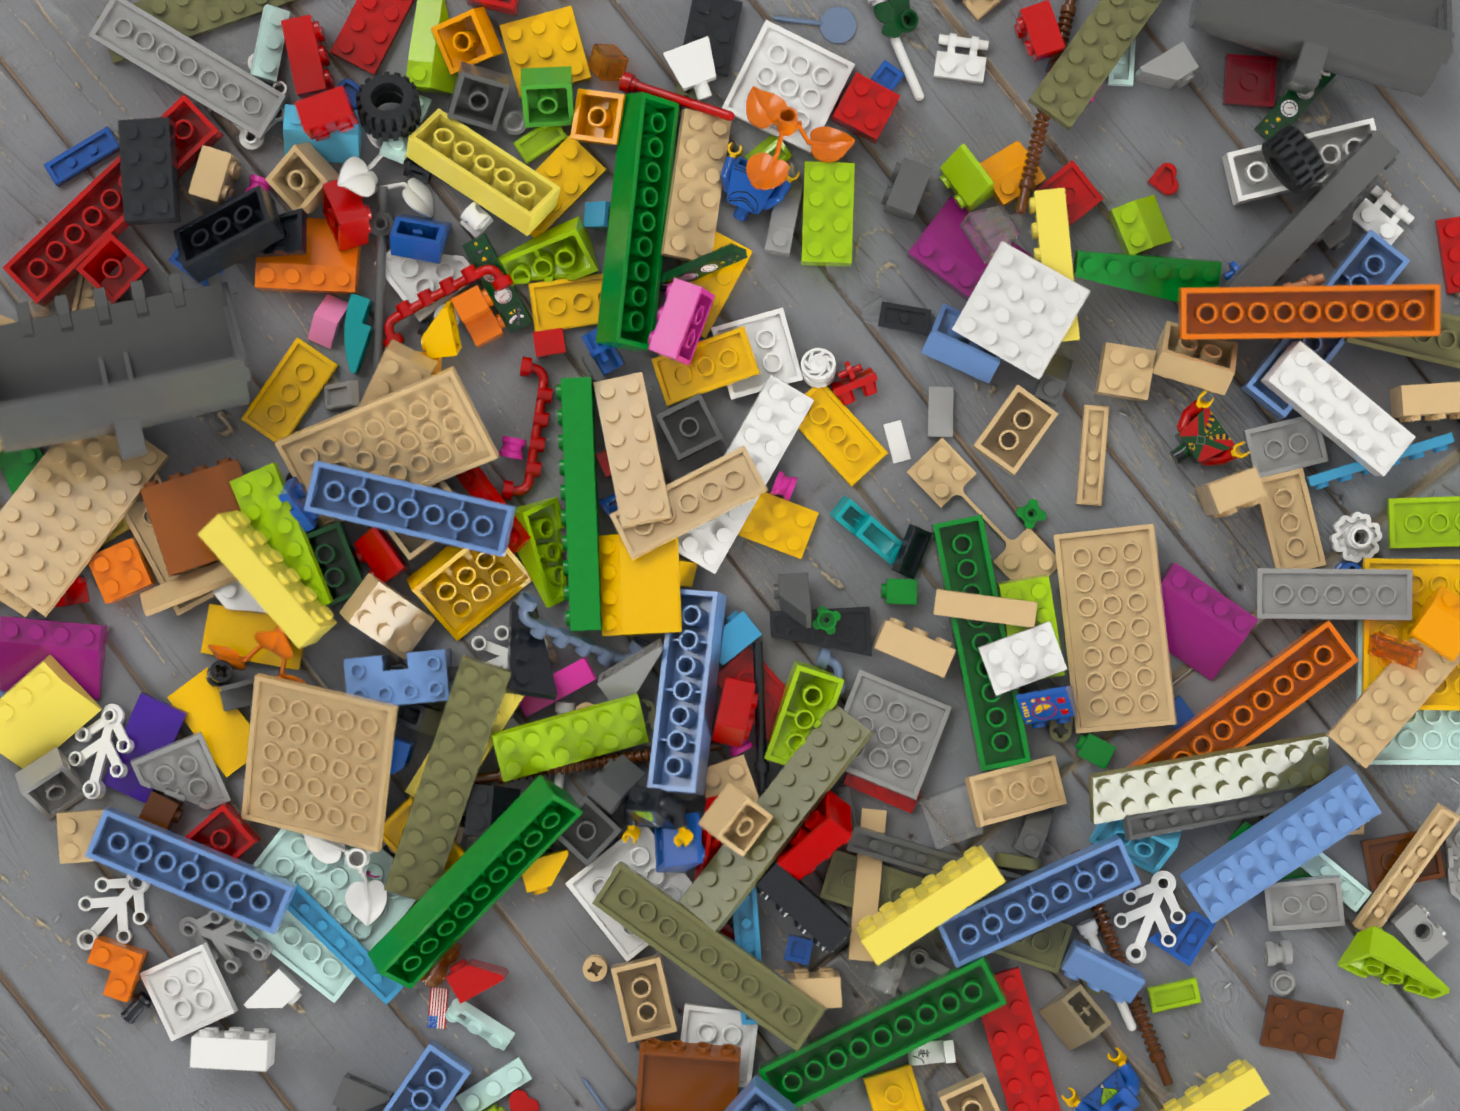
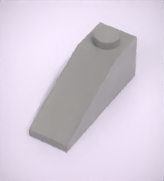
M791 182V187L783 200L773 207L764 253L789 257L803 184Z
M662 637L599 674L597 684L609 701L637 693L663 651L664 640Z

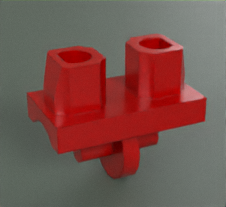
M849 361L844 362L845 370L837 373L840 380L830 384L835 396H838L845 406L855 401L852 390L861 387L864 396L877 393L875 381L878 378L871 367L863 370L861 364L851 367Z

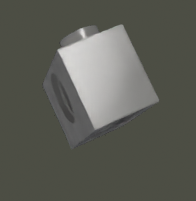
M1409 902L1391 917L1388 922L1419 959L1427 962L1449 944L1444 937L1447 933L1438 923L1433 924L1428 917L1431 914L1421 903L1417 905ZM1424 924V934L1416 936V927Z

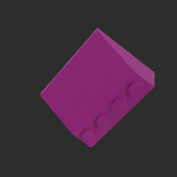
M951 196L910 249L907 257L968 301L1001 241L1028 256L1031 255L973 211L969 213L966 208L961 209Z
M1170 563L1161 576L1169 653L1212 681L1245 640L1258 619L1177 563Z
M1 616L0 691H8L51 654L93 699L101 700L108 625Z

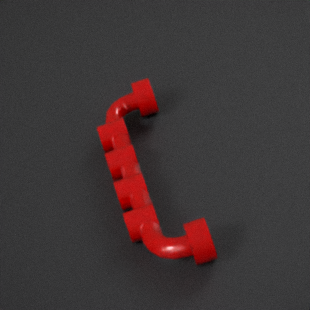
M474 264L460 271L462 274L460 278L453 280L452 276L440 281L439 285L441 288L434 292L427 288L417 294L419 300L411 304L409 300L395 306L397 311L387 318L384 325L386 339L383 340L385 347H388L392 339L401 344L405 342L400 332L396 334L394 332V326L397 322L414 315L423 308L433 305L438 300L457 292L460 288L479 280L485 275H492L495 278L492 285L495 291L499 292L514 283L510 274L504 275L494 265H483L475 268Z
M522 356L520 376L530 377V373H534L539 378L525 478L520 486H513L514 481L504 480L501 496L503 500L511 501L512 496H522L528 493L533 486L535 477H540L542 462H537L538 452L544 453L546 438L541 437L542 427L547 428L549 413L544 412L546 403H551L553 389L548 388L549 376L546 370L541 365L532 363L531 357Z

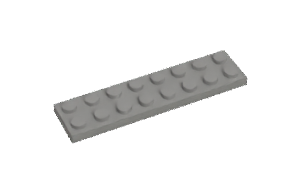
M109 0L88 35L93 40L261 140L287 99V96L127 0Z

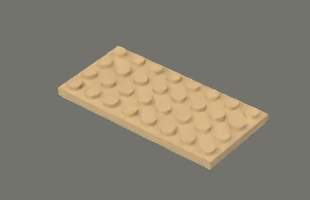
M454 366L275 442L292 477L296 476L299 483L304 484L307 493L315 461H323L430 486L497 459L499 456ZM319 514L318 524L320 528H323L338 521H345Z
M116 434L52 445L0 511V585L41 615L47 617L140 497V489L144 488L143 484L154 479L155 475L168 461L169 456L145 440L147 456L122 460Z
M1155 524L1054 535L1070 685L1072 686L1077 716H1074L1076 734L1176 725L1177 719Z

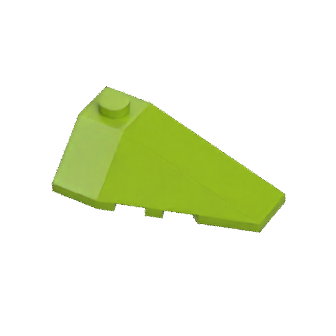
M417 0L406 76L410 79V82H414L418 92L451 95L458 72L450 75L431 30V27L449 20L445 0Z
M580 216L556 225L499 257L507 274H510L514 282L513 284H526L529 281L538 280L552 282L553 279L563 278L576 280L599 270L591 237L587 229L583 227L584 224Z
M558 497L519 506L515 512L516 518L531 536L529 541L517 553L547 608L565 600L564 586H567L562 566V552L565 551L561 542V529H564V526L561 522V508Z
M794 659L764 759L786 765L794 753L806 743V738L812 730L820 726L822 717L837 704L845 680L819 667Z

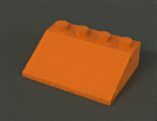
M307 218L306 255L257 257L255 288L260 291L351 295L353 293L359 295L361 246L340 252L326 219Z

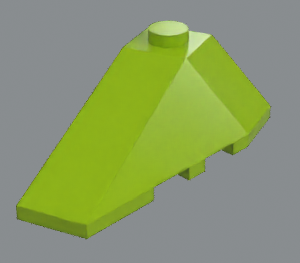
M1371 926L1358 932L1338 961L1339 967L1359 977L1367 978L1368 975L1381 978L1380 983L1400 984L1403 985L1404 991L1430 999L1441 997L1450 992V988L1394 936L1384 932L1380 927Z

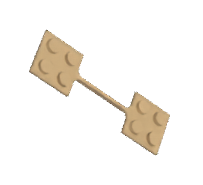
M943 438L906 472L940 508L953 496L960 495L979 515L983 516V520L1006 543L1005 550L992 562L1010 580L1043 574L1050 576L1057 569L1056 555L1031 529L1026 528L1014 540L1008 539L965 495L963 491L964 485L977 473Z

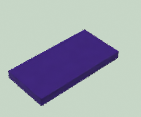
M144 692L140 693L125 728L129 739L134 742V749L129 754L121 753L117 750L122 763L128 768L127 775L123 778L113 777L110 774V763L102 782L108 787L146 803L151 792L155 789L140 785L130 761L176 742L188 712ZM127 742L124 743V750L127 748ZM120 766L117 768V774L121 771Z

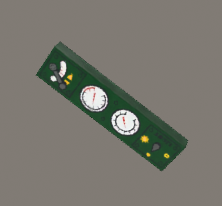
M1322 71L1317 87L1306 95L1288 90L1253 130L1267 141L1285 126L1292 125L1337 74Z
M485 233L462 245L475 268L483 265H494L504 275L507 274ZM485 275L480 278L510 333L533 322L514 284L496 292L492 285V282L495 280L492 275Z
M731 243L661 274L660 291L666 293L668 285L673 283L674 278L690 283L747 258L746 249Z

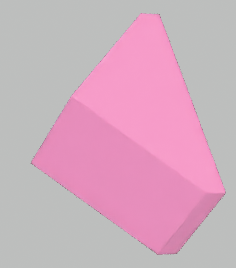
M327 294L314 313L308 339L331 349L346 317L348 302Z

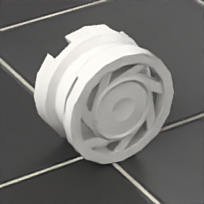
M815 348L806 352L802 357V377L808 385L822 388L833 382L836 377L835 357L830 351L823 348Z

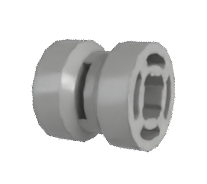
M1289 939L1281 940L1279 943H1274L1273 941L1263 942V956L1266 966H1275L1279 962L1284 965L1293 963V950Z

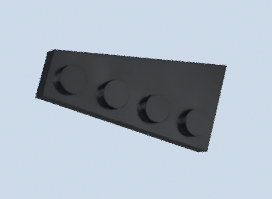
M303 208L280 214L279 217L285 237L247 258L306 255L307 213Z
M512 601L509 612L507 669L511 670V675L506 687V693L556 700L558 694L545 639H537L530 634L532 628L527 627L521 622L518 616L519 606L516 602ZM537 606L534 611H528V615L536 620L539 618Z
M870 607L827 609L832 612L838 611L841 615L840 620L835 625L836 631L833 634H827L825 630L813 628L812 622L817 618V609H811V628H805L784 611H770L771 637L872 656ZM825 618L824 622H829V619Z

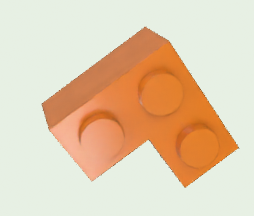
M476 285L451 299L459 317L478 348L505 335L502 329L506 325L500 314L494 315L491 309L494 303L486 289L481 290Z
M103 935L95 938L87 963L110 970L103 995L126 1003L133 999L140 979L139 973L143 970L149 951L127 943H119L117 940Z

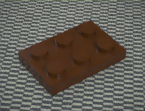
M1418 830L1360 841L1369 890L1374 891L1377 889ZM1440 848L1414 883L1445 878Z
M1268 995L1259 1044L1335 1060L1344 1010Z

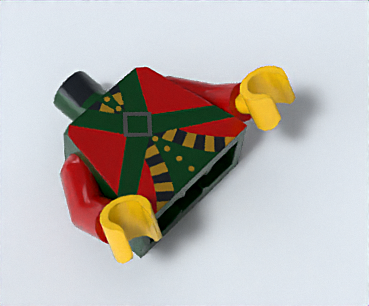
M1207 390L1202 391L1197 400L1193 401L1182 411L1176 426L1178 433L1175 435L1180 445L1170 452L1177 464L1190 457L1194 464L1201 463L1205 467L1222 466L1237 459V457L1244 458L1250 454V451L1246 453L1240 451V446L1246 442L1241 441L1235 445L1208 407L1214 401V397L1211 401H1205L1202 396L1206 394Z

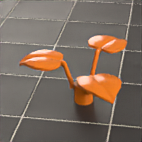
M755 86L751 88L748 94L746 115L749 122L760 129L768 128L773 123L777 126L779 132L773 157L768 153H757L750 157L747 162L746 174L751 185L756 189H772L781 185L786 180L789 166L787 162L779 160L778 157L783 137L792 135L797 129L806 144L812 145L811 154L813 157L822 162L830 163L839 160L855 143V139L852 136L832 127H817L813 129L809 139L802 127V122L797 121V111L787 107L786 102L781 97L760 90Z
M278 625L274 631L256 632L254 638L259 645L247 656H240L237 651L228 647L211 644L208 646L218 660L227 661L234 670H245L247 667L245 662L250 660L259 650L265 648L283 658L280 676L277 675L276 677L307 684L302 679L293 675H287L285 672L287 659H291L293 656L292 646L290 645L291 639Z

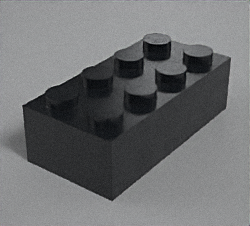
M169 117L118 120L124 222L129 225L181 222L175 122Z
M260 184L173 231L182 267L198 283L285 237L275 201Z
M777 859L756 884L758 886L756 888L757 892L766 901L771 898L776 903V910L785 918L790 915L795 920L794 926L804 935L809 932L813 936V943L823 952L827 949L832 953L852 931L849 923L801 880L799 881L779 866Z

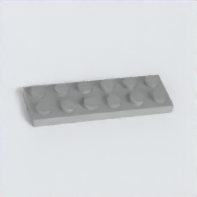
M1257 568V619L1412 620V569Z

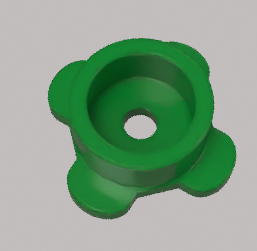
M1030 499L1027 505L1019 507L1016 511L1017 516L1021 517L1025 522L1024 526L1028 529L1033 528L1039 520L1043 521L1046 518V512L1039 508L1038 501L1035 499ZM1030 511L1034 513L1033 516L1029 515Z
M820 606L817 609V618L812 622L813 628L825 630L827 634L835 633V625L841 618L838 611L832 612L827 610L825 606ZM828 618L829 622H824V619Z

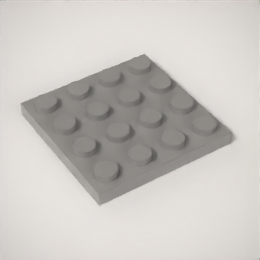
M859 669L843 710L874 734L844 772L916 800L952 707Z

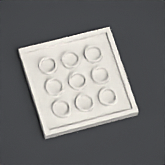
M765 20L722 108L732 111L736 118L752 125L746 115V101L751 88L755 86L760 90L778 95L786 102L787 107L795 109L798 114L797 121L802 122V127L810 139V133L813 129L825 127L855 64ZM773 123L768 128L760 129L772 136L779 137L777 126ZM798 129L792 135L783 137L784 142L811 155L812 145L806 144Z
M1001 241L952 330L1039 380L1089 295L1090 290Z
M638 825L637 827L640 829L641 835L635 844H633L631 836L626 843L621 838L565 883L627 962L649 944L592 904L617 864L621 861L678 902L693 884L686 873L656 872L654 833L649 827H639Z

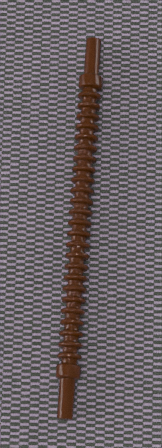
M1076 0L1065 1L1060 10L1061 16H1059V21L1061 22L1057 23L1065 49L1068 46L1066 43L1069 42L1067 36L1071 35L1069 31L1072 29L1071 23L1074 22L1072 17L1076 14ZM1061 54L1049 57L1051 61L1048 62L1049 67L1046 69L1047 73L1051 70V68L1056 63ZM1037 109L1039 113L1035 115L1037 120L1034 121V124L1036 126L1032 128L1034 133L1031 134V138L1033 139L1029 141L1031 146L1027 148L1029 152L1026 154V157L1028 159L1024 161L1026 166L1023 167V170L1025 172L1021 174L1022 179H1020L1018 186L1020 194L1015 212L1021 215L1025 214L1030 192L1035 187L1033 180L1036 179L1035 173L1038 172L1036 167L1040 165L1038 160L1041 159V156L1039 154L1043 152L1041 147L1044 146L1043 140L1046 139L1044 134L1047 133L1046 127L1049 126L1047 121L1051 119L1039 109Z
M710 742L709 752L722 750L721 743ZM647 748L644 751L638 749L637 752L630 750V753L623 751V755L633 764L635 762L642 764V761L649 763L651 750ZM616 752V755L609 753V756H605V754L602 757L596 756L595 758L525 776V779L528 780L530 776L535 779L537 775L543 777L544 774L549 777L551 773L556 776L558 772L564 775L566 771L571 774L573 770L578 773L580 769L585 772L587 768L592 771L594 767L599 770L601 766L604 767L611 759L616 761L622 754ZM498 768L495 772L476 774L473 784L496 781L502 784L507 782H503L500 769Z
M1099 903L1092 906L1091 911L1095 912L1093 917L1098 919L1096 923L1100 925L1099 931L1103 932L1101 937L1106 939L1104 944L1108 945L1107 951L1111 952L1109 956L1125 964L1127 958L1122 956L1124 951L1119 949L1121 944H1117L1119 938L1114 936L1116 931L1111 929L1113 924H1109L1111 918L1106 916L1108 911L1103 909L1105 904ZM1139 991L1132 1002L1128 1004L1132 1005L1130 1010L1135 1012L1133 1017L1138 1019L1136 1024L1140 1025L1138 1030L1143 1032L1141 1037L1146 1039L1144 1044L1148 1045L1146 1050L1150 1052L1149 1058L1152 1063H1155L1163 1085L1167 1086L1172 1084L1173 1081L1164 1061L1166 1056L1164 1051L1160 1050L1161 1044H1157L1159 1038L1154 1036L1156 1031L1151 1029L1153 1024H1149L1151 1018L1146 1016L1148 1011L1143 1009L1145 1004H1141L1143 998L1138 996Z

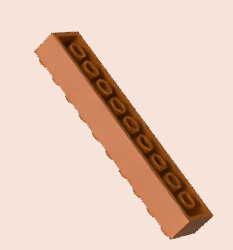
M1441 284L1178 288V339L1440 336Z
M1322 620L1126 767L1244 747L1359 660L1329 620Z

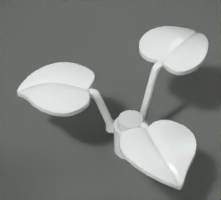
M372 133L367 134L370 142L380 149L384 142L382 138L379 137L377 140L372 137ZM378 154L368 166L358 157L349 158L340 171L337 185L348 188L364 197H369L378 192V186H376L378 178L370 170L383 156ZM411 178L407 183L399 182L383 185L388 186V189L404 188L402 195L406 203L422 216L428 219L433 218V198L429 188L421 180Z
M304 834L309 850L321 862L328 864L336 863L340 860L342 852L345 853L347 864L351 868L357 869L363 878V882H354L347 889L345 894L346 905L351 913L360 919L364 925L373 923L382 914L388 897L387 891L384 890L385 885L380 880L368 882V878L363 871V868L369 863V854L374 851L362 848L349 851L344 847L346 844Z

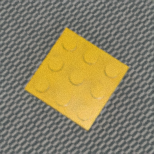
M572 6L499 25L520 99L522 98L520 86L521 68L571 66L573 84L591 79Z

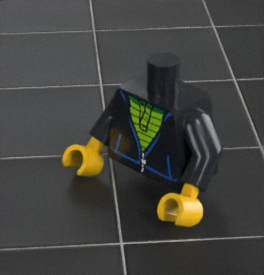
M638 785L632 787L624 802L625 825H628V828L622 835L623 842L626 843L631 836L633 844L636 843L641 835L640 829L635 826L637 824L639 827L678 829L679 833L674 837L673 841L677 847H680L683 843L686 847L693 839L692 832L685 828L687 826L684 814L686 805L663 789L640 787Z

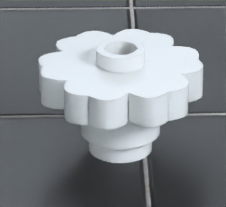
M1353 512L1350 517L1347 515L1340 516L1338 521L1332 525L1335 533L1329 537V540L1332 544V550L1341 552L1342 560L1358 563L1362 558H1372L1379 551L1377 542L1382 539V533L1378 523H1371L1370 515ZM1355 533H1356V534L1358 535V537H1359L1357 542H1356L1355 539H1354V534H1355Z

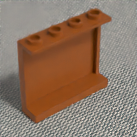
M231 457L216 461V466L207 468V465L198 466L192 469L193 473L183 476L182 472L168 476L169 481L159 483L158 480L150 481L143 484L144 488L140 489V494L147 509L168 577L221 561L198 534L218 514L236 510L241 511L229 482L243 476L238 459L231 460Z
M656 1038L640 1040L636 1111H724L738 1095L741 1047L733 1044L713 1045L707 1042L686 1043L682 1040L660 1041Z

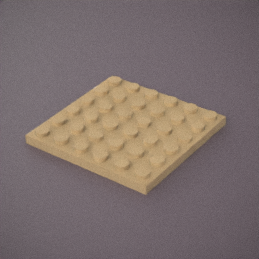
M259 673L255 675L241 818L374 852L382 850L398 705Z

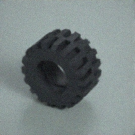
M390 71L384 72V75L377 73L374 74L373 79L368 77L365 80V85L361 84L358 88L356 106L360 124L368 135L372 133L373 138L378 140L381 137L383 141L387 142L393 138V141H398L401 136L403 138L408 137V132H414L416 125L420 124L422 111L419 93L414 82H410L407 76L401 77L400 73L397 72L391 75ZM385 103L400 104L397 108L389 111L378 109V107Z
M1285 126L1262 144L1263 156L1268 167L1275 177L1293 193L1300 195L1325 177L1326 167L1319 151L1311 140L1294 126Z

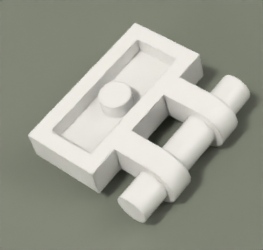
M954 33L949 35L939 34L938 44L948 46L947 52L937 51L933 77L982 84L986 57L977 56L978 49L987 51L989 41L979 40V37L976 36L965 38L958 37ZM955 47L970 48L969 55L955 53Z
M1376 185L1370 193L1377 200L1372 203L1365 198L1354 210L1352 222L1363 232L1373 230L1392 245L1404 231L1397 225V222L1402 219L1409 225L1415 217L1408 212L1409 208L1404 204L1400 205L1391 197L1392 194L1389 191H1383ZM1383 204L1394 212L1391 218L1380 210Z

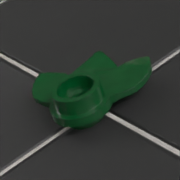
M889 0V2H880L873 6L875 17L884 24L881 33L888 38H897L902 33H910L918 25V15L914 10L910 9L909 0Z

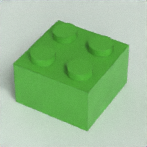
M571 66L521 68L520 86L525 128L572 125L575 102Z

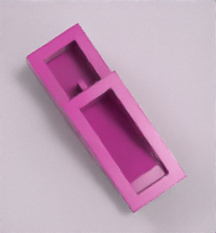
M584 657L553 674L558 694L556 700L525 696L520 703L525 716L528 717L596 680L597 677L587 658Z

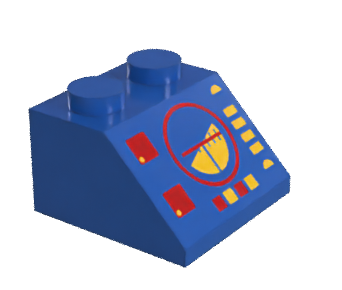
M1072 686L1016 695L1025 725L1032 724V729L1047 726V721L1055 719L1057 724L1072 722L1071 717L1077 716Z

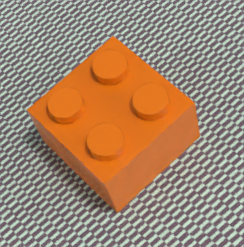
M136 538L127 539L95 553L88 562L105 604H113L158 584Z

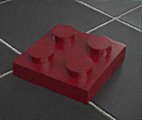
M1227 54L1225 56L1223 105L1273 108L1277 57Z

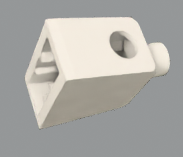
M708 36L663 53L684 91L694 88L698 101L712 96L708 82L717 78Z

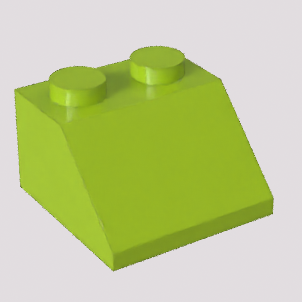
M964 143L940 167L941 176L939 180L947 190L951 188L956 195L953 198L961 209L966 208L970 213L994 195L993 180Z
M1155 195L1131 201L1111 209L1107 213L1124 254L1139 255L1173 241Z

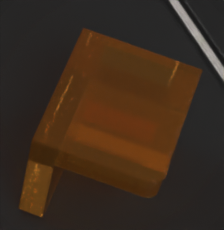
M594 44L588 67L601 81H621L629 59L615 44Z

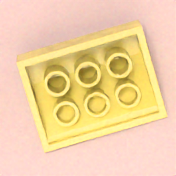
M49 654L0 697V753L23 769L52 749L63 744L100 712L102 708Z

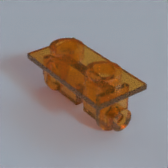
M1381 631L1370 635L1367 654L1415 670L1417 669L1418 657L1422 656L1424 649L1419 647L1420 644L1403 639L1398 644L1396 643L1397 637Z
M455 943L420 979L425 982V986L437 988L445 980L448 968L459 957V950L463 946L462 944Z

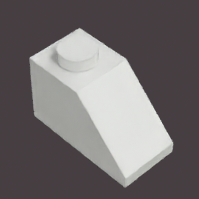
M281 966L244 1003V1006L246 1008H283L287 1003L292 1006L302 996L299 991L304 986L284 966Z

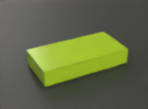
M561 126L537 127L513 142V145L526 165L564 142L568 136Z
M1196 977L1146 987L1152 1013L1201 1003Z

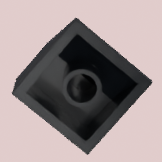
M473 784L467 801L464 835L476 837L483 835L514 801L520 797L521 789Z

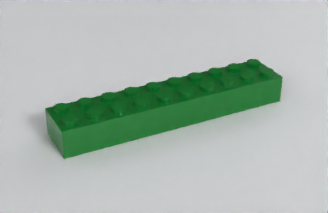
M645 92L625 94L621 130L616 150L596 343L629 351H651L648 349V339L656 327L663 262L661 249L671 187L679 103Z
M591 377L561 378V384H556L557 399L562 402V409L557 410L558 425L563 428V434L558 435L559 450L563 451L564 460H559L560 475L564 476L565 485H560V497L562 501H565L566 510H561V522L563 526H566L567 535H562V547L564 551H567L568 560H563L564 576H568L569 586H564L565 601H569L570 611H565V624L570 626V631L602 630L594 381Z
M977 515L932 524L931 529L943 590L999 597L983 516ZM949 617L979 770L987 771L1031 762L1023 718L1016 697L1018 695L1017 688L995 695L978 650L980 646L1006 637L1004 624Z
M540 775L367 953L378 973L411 989L583 813L571 794Z
M982 956L963 966L955 967L803 1043L798 1051L791 1049L761 1064L758 1071L762 1079L792 1102L796 1109L1007 1004V997L986 957Z

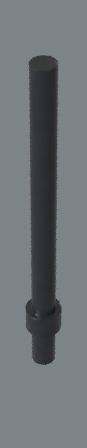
M753 642L754 684H756L754 693L759 694L755 708L757 762H754V772L757 773L758 792L763 793L768 788L767 772H769V762L764 759L766 753L763 642Z

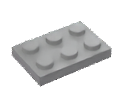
M1303 416L1243 430L1247 452L1250 451L1248 456L1251 468L1256 467L1260 478L1329 461L1322 432Z
M1340 875L1280 879L1264 890L1269 932L1345 926Z

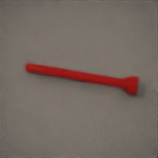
M624 72L619 85V91L627 94L635 93L636 91L645 92L727 121H732L735 118L732 111L639 82V79L634 74Z

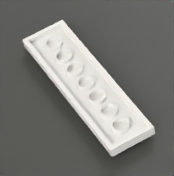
M770 375L725 455L745 446L766 486L814 400ZM759 496L679 536V554L715 574Z

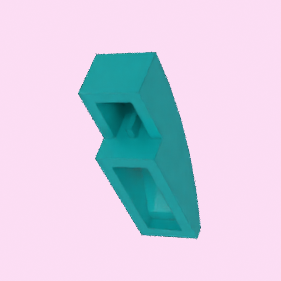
M351 293L346 311L344 342L350 372L359 375L374 332L372 326L366 325L373 301Z
M844 495L829 515L887 563L892 565L897 557L902 541L854 501Z

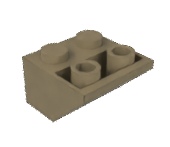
M1078 980L1038 1011L1070 1051L1094 1039L1112 1024Z

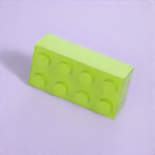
M804 162L801 265L851 267L855 163Z
M1043 574L996 582L999 597L1037 602L1034 626L1049 621L1060 648L1049 576ZM1004 624L1006 637L1031 628ZM1061 671L1042 679L1064 676L1065 672Z

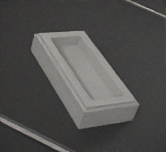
M349 380L324 386L326 410L359 406L358 380Z
M928 387L927 437H953L954 387Z

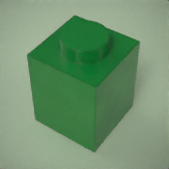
M886 579V584L881 583V598L885 599V604L916 605L917 580Z
M1086 733L1085 736L1080 735L1074 746L1077 749L1076 755L1102 769L1106 768L1116 749L1115 746L1090 733Z

